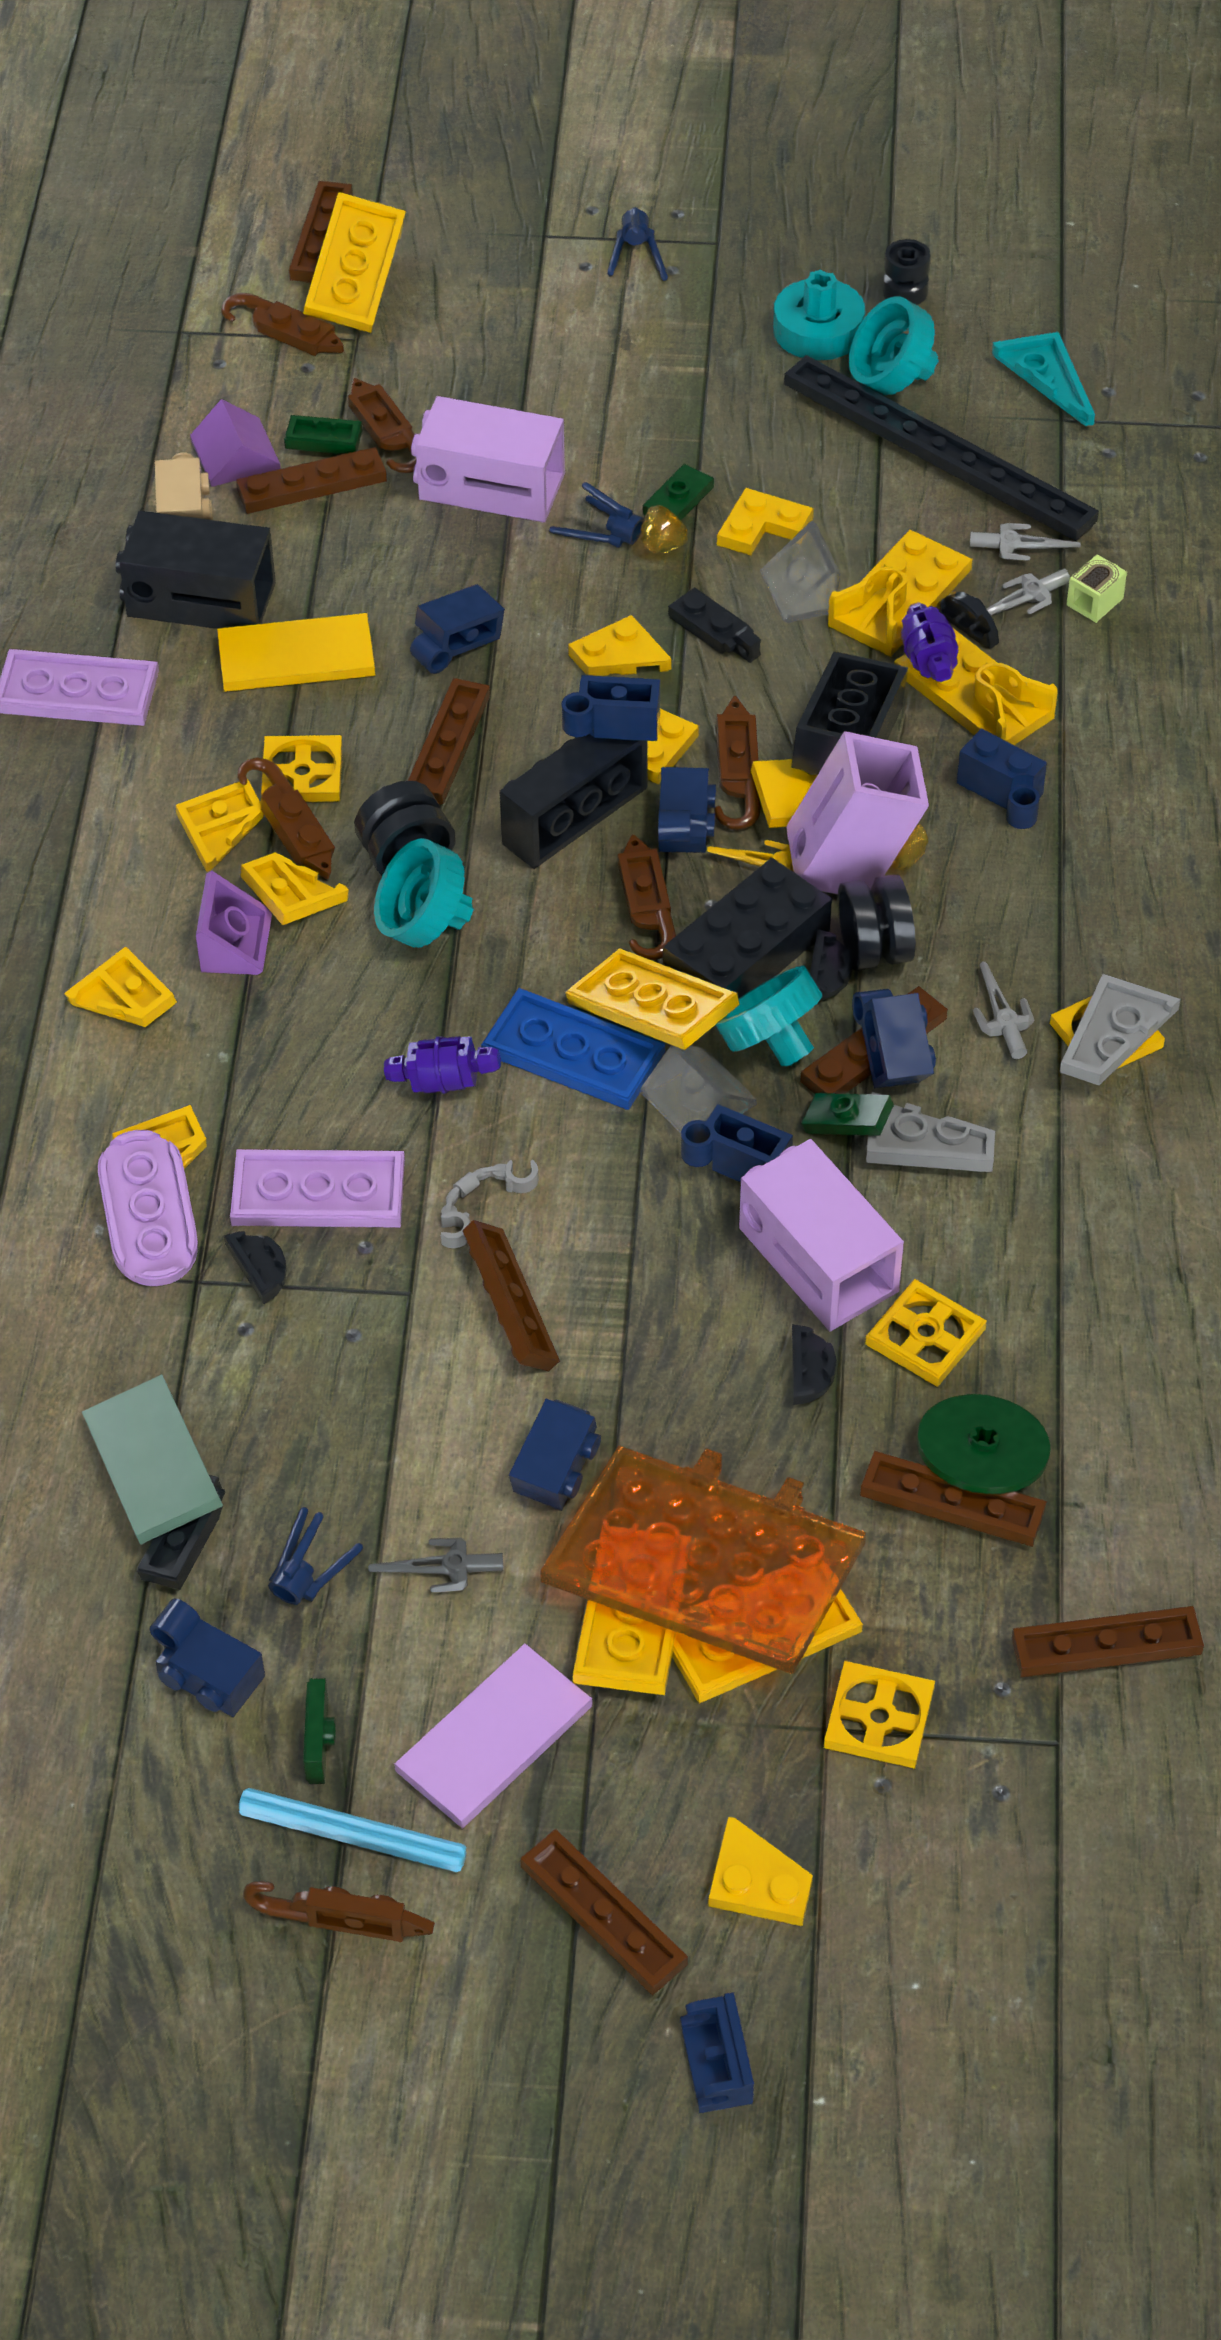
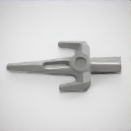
M1005 523L1000 525V533H970V547L999 548V557L1009 560H1030V556L1014 554L1013 552L1017 549L1079 548L1081 543L1019 535L1014 531L1030 529V524Z
M1061 569L1040 580L1031 573L1002 584V587L1007 588L1022 583V588L988 607L987 611L990 615L1026 602H1039L1027 610V613L1031 614L1052 603L1050 591L1069 583V573L1066 569Z
M982 961L980 968L990 997L994 1019L987 1022L979 1008L973 1009L974 1015L982 1032L989 1036L1003 1035L1012 1058H1023L1027 1054V1049L1019 1031L1028 1029L1035 1021L1028 1001L1025 998L1020 1000L1023 1015H1017L1003 996L988 964ZM994 995L998 996L1003 1009L998 1008Z

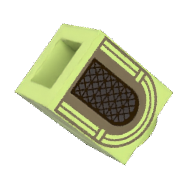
M1099 555L1094 556L1070 577L1066 605L1097 623L1124 598L1127 571Z

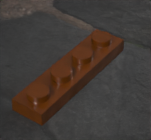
M318 181L289 268L290 280L312 282L338 192L353 196L352 184Z
M373 447L236 479V485L246 514L386 482L387 476L377 448Z
M453 678L408 781H417L425 784L441 805L445 802L490 698V685Z
M918 986L908 994H919L920 1004L925 1007L927 1012V1034L947 1020L948 1009ZM862 1027L802 1070L800 1082L814 1094H846L871 1075Z
M472 1220L462 1231L469 1245V1253L474 1261H476L483 1278V1286L490 1294L497 1311V1319L504 1328L512 1346V1355L519 1364L549 1372L560 1360L504 1230Z
M877 1451L873 1453L860 1492V1496L1031 1547L1034 1545L1047 1502L1017 1492L984 1494L964 1490L944 1481L925 1465Z
M1194 1606L1013 1628L1012 1642L1020 1677L1202 1655L1204 1648Z
M557 1829L553 1830L520 1858L521 1868L652 1996L688 1965V1956Z

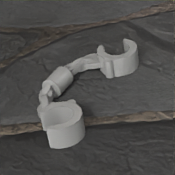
M512 1160L507 1164H496L495 1166L480 1168L473 1173L468 1172L453 1184V1189L446 1197V1205L441 1209L442 1227L456 1226L463 1230L470 1223L469 1213L458 1212L454 1204H456L459 1197L464 1198L480 1185L479 1180L495 1177L496 1179L505 1180L507 1192L527 1193L532 1191L537 1186L539 1180L538 1166L535 1161L531 1160V1174L526 1178H517L513 1175ZM462 1230L457 1233L441 1232V1244L447 1248H460L467 1244V1240Z

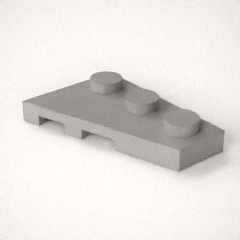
M1102 974L1061 1061L1060 1073L1100 1085L1179 1010L1181 999Z
M906 1103L904 1108L894 1105L881 1135H868L866 1163L993 1172L995 1131L950 1116L937 1119L922 1114L921 1107Z

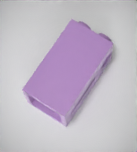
M437 396L431 410H426L424 413L421 433L415 434L412 442L411 453L412 456H416L417 461L413 473V482L418 484L419 499L546 522L565 475L564 419Z
M843 732L786 826L794 873L824 892L838 894L840 883L857 880L864 881L871 890L875 878L886 874L929 807L917 746Z
M812 1139L798 1146H791L785 1149L779 1157L762 1166L757 1165L751 1168L741 1177L739 1229L829 1332L899 1292L904 1241Z

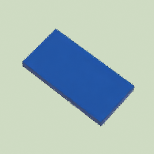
M518 988L481 1044V1047L498 1049L502 1062L626 1110L631 1108L665 1053V1043L521 988Z

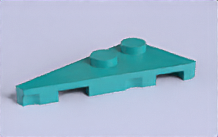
M1059 332L993 342V357L1084 426L1094 425L1095 412Z

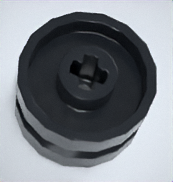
M399 781L384 786L368 797L359 808L354 820L355 833L369 853L372 863L381 876L397 852L413 840L420 838L428 839L449 850H453L456 843L455 830L442 812L433 793L425 784L417 781Z
M892 874L876 877L871 890L862 880L840 883L837 899L840 930L846 949H850L852 953L853 970L859 971L876 968L882 955L892 965L912 961L915 956L916 947L915 927L909 896L900 875Z

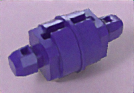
M920 602L910 605L906 612L907 615L902 619L901 639L904 644V652L908 659H910L913 667L920 671L921 676L926 678L932 677L938 682L949 680L952 677L953 669L958 664L956 658L958 655V644L953 628L948 623L946 617L939 612L938 608L933 606L927 607Z
M437 1036L435 1039H425L409 1043L406 1058L404 1055L385 1060L384 1074L386 1080L392 1082H407V1079H410L414 1093L442 1092L445 1094L449 1091L476 1087L477 1073L486 1074L499 1070L501 1067V1056L499 1050L492 1047H478V1050H475L472 1037L454 1036L443 1038V1036Z

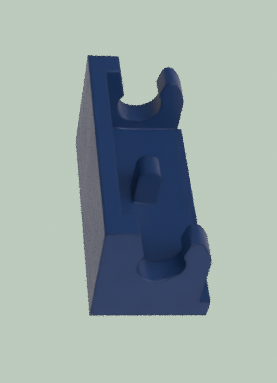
M734 1992L726 1993L721 1997L698 2000L685 2006L687 2015L680 2017V2025L699 2113L753 2104L754 2081Z

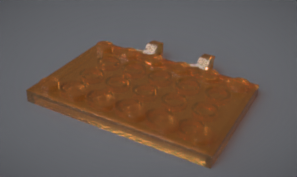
M619 1445L540 1570L541 1582L793 1675L865 1545L866 1532L805 1511V1508L800 1506L804 1498L802 1496L804 1482L787 1477L775 1499H771L717 1480L722 1471V1454L705 1448L694 1468L687 1466L682 1468Z

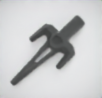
M431 1538L429 1540L430 1545L451 1547L450 1551L446 1555L376 1563L368 1566V1571L446 1574L451 1578L452 1582L432 1585L430 1591H461L468 1586L467 1573L503 1571V1553L467 1555L466 1541L462 1538ZM441 1564V1566H421V1565Z

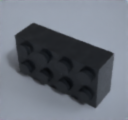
M834 651L796 727L791 768L804 770L811 775H818L844 731L888 740L903 707L908 667Z
M590 733L584 737H575L566 741L560 749L547 758L536 762L530 770L520 777L509 781L500 790L502 845L531 868L535 869L648 788V741L594 738Z
M771 857L663 946V965L737 993L739 999L752 989L778 975L816 942L818 929L830 931L832 898Z

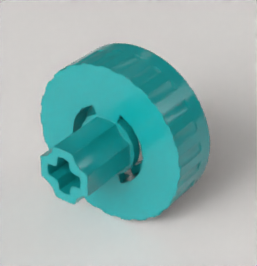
M822 270L810 272L807 279L790 284L778 294L774 302V337L784 350L800 358L806 355L815 360H831L850 353L855 333L865 318V303L855 289L841 281H837L833 273H827ZM837 313H841L840 316L833 320L836 317Z
M891 297L876 305L863 319L853 338L849 354V367L852 376L858 382L882 395H893L909 386L914 379L926 381L934 374V369L939 362L937 353L932 350L935 330L931 315L903 297Z
M424 838L409 842L397 852L384 871L375 896L374 918L377 928L382 934L410 947L420 948L436 940L447 926L460 930L465 923L470 921L474 911L472 907L473 898L463 894L465 871L458 854Z
M798 966L769 979L738 999L740 1005L715 1026L732 1052L746 1049L766 1040L781 1066L787 1067L814 1049L797 1019L819 1002L822 998V993L805 966Z

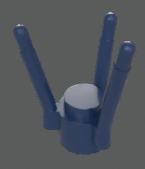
M637 207L626 211L622 217V229L616 232L617 240L610 259L607 275L613 276L624 242L627 241L631 245H640L647 241L660 277L663 281H666L668 276L655 241V232L649 228L648 215Z
M584 482L582 483V488L592 494V496H586V501L610 515L606 529L611 531V534L607 535L555 526L549 528V532L552 534L609 543L620 548L623 541L631 545L636 543L644 527V518L633 514L631 509L620 505L600 490Z
M302 1507L298 1513L278 1566L270 1577V1583L268 1584L269 1589L275 1596L292 1605H298L303 1597L312 1602L319 1590L363 1550L361 1543L355 1544L313 1581L312 1574L314 1569L303 1560V1557L324 1516L321 1512H317L314 1515L294 1552L308 1515L306 1507Z

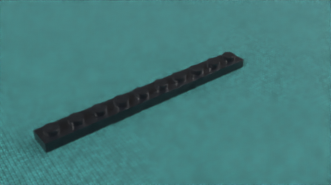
M807 355L784 373V385L1074 541H1077L1098 521L1099 510Z

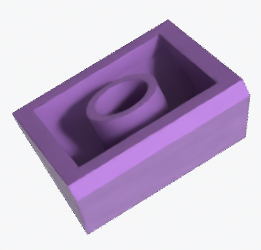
M223 399L217 403L190 434L191 442L204 471L208 472L211 487L233 482L239 478L281 469L280 462L259 417Z
M212 870L206 874L196 931L201 972L258 975L263 972L272 913L264 904Z

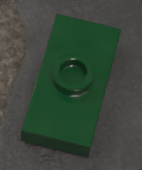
M291 415L284 438L285 449L338 454L358 451L363 431L362 421Z
M683 464L643 504V515L673 529L714 488V477Z
M816 1093L801 1124L805 1132L810 1134L880 1136L894 1103L890 1095Z
M312 1678L307 1682L303 1762L306 1781L309 1784H325L327 1745H335L336 1739L335 1717H328L329 1701L326 1678Z

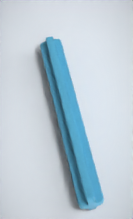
M245 1789L239 1801V1813L242 1816L453 1872L461 1871L466 1860L467 1852L464 1844L260 1790Z

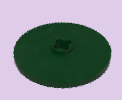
M958 1395L938 1402L923 1415L917 1433L919 1454L933 1473L956 1487L984 1494L1009 1493L1031 1485L1044 1473L1051 1450L1048 1434L1033 1414L1011 1401L990 1395Z

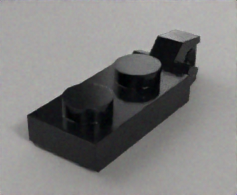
M694 587L668 606V616L720 654L726 651L729 653L734 651L749 663L761 655V639L753 633L754 630L743 620Z
M209 1475L222 1501L225 1489L222 1488L219 1477ZM223 1506L154 1538L138 1566L137 1572L141 1580L181 1590L218 1522Z

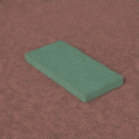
M159 1375L82 1411L140 1545L223 1506L163 1375Z

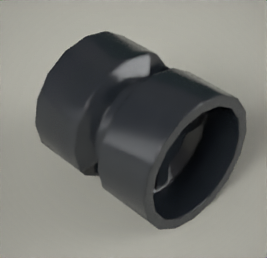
M901 239L887 247L883 279V294L886 299L903 297L915 305H919L926 300L929 287L928 274L930 271L931 253L924 243L918 240Z

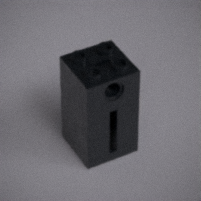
M138 511L134 524L129 525L127 528L126 545L123 551L118 552L115 564L116 573L121 574L120 600L125 601L127 617L214 629L262 623L276 583L270 528Z

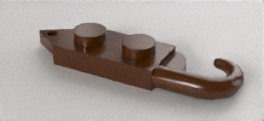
M237 293L229 296L221 306L222 315L230 322H234L236 319L230 312L231 308L235 306H246L255 310L252 316L253 324L259 333L313 356H316L319 352H344L343 343L336 335L334 325L316 317L305 315L302 311L278 301L273 303L254 294Z
M353 378L352 392L348 395V406L358 420L362 421V425L379 448L386 450L408 448L411 452L415 433L412 431L411 424L380 384L373 386ZM414 456V459L407 463H397L392 459H388L386 463L394 471L411 473L414 472L417 461L416 456Z
M733 696L724 712L717 714L716 718L719 787L727 795L745 799V814L735 819L726 816L720 806H716L714 811L720 824L729 829L743 830L755 824L759 819L761 811L760 798L751 773L753 761H759L756 715H750L737 696Z
M258 757L244 761L238 768L237 775L241 785L248 783L246 775L251 770L263 772L273 786H270L263 792L260 800L261 810L296 865L305 866L318 872V875L328 880L331 874V858L335 846L298 789H293L282 770L274 762Z
M631 835L623 853L618 854V868L631 924L633 923L641 929L659 930L661 944L655 948L647 949L641 947L635 939H631L629 945L636 955L649 960H658L663 958V946L676 936L671 916V906L657 849H650L635 835Z
M253 1881L247 1884L243 1891L245 1901L260 1913L272 1917L307 1922L311 1927L403 1942L404 1937L431 1935L435 1922L405 1910L404 1903H399L386 1895L364 1897L350 1894L347 1890L339 1887L330 1886L324 1889L310 1887L309 1891L298 1892L293 1896L292 1900L261 1894L260 1892H271L274 1890V1884L266 1881Z

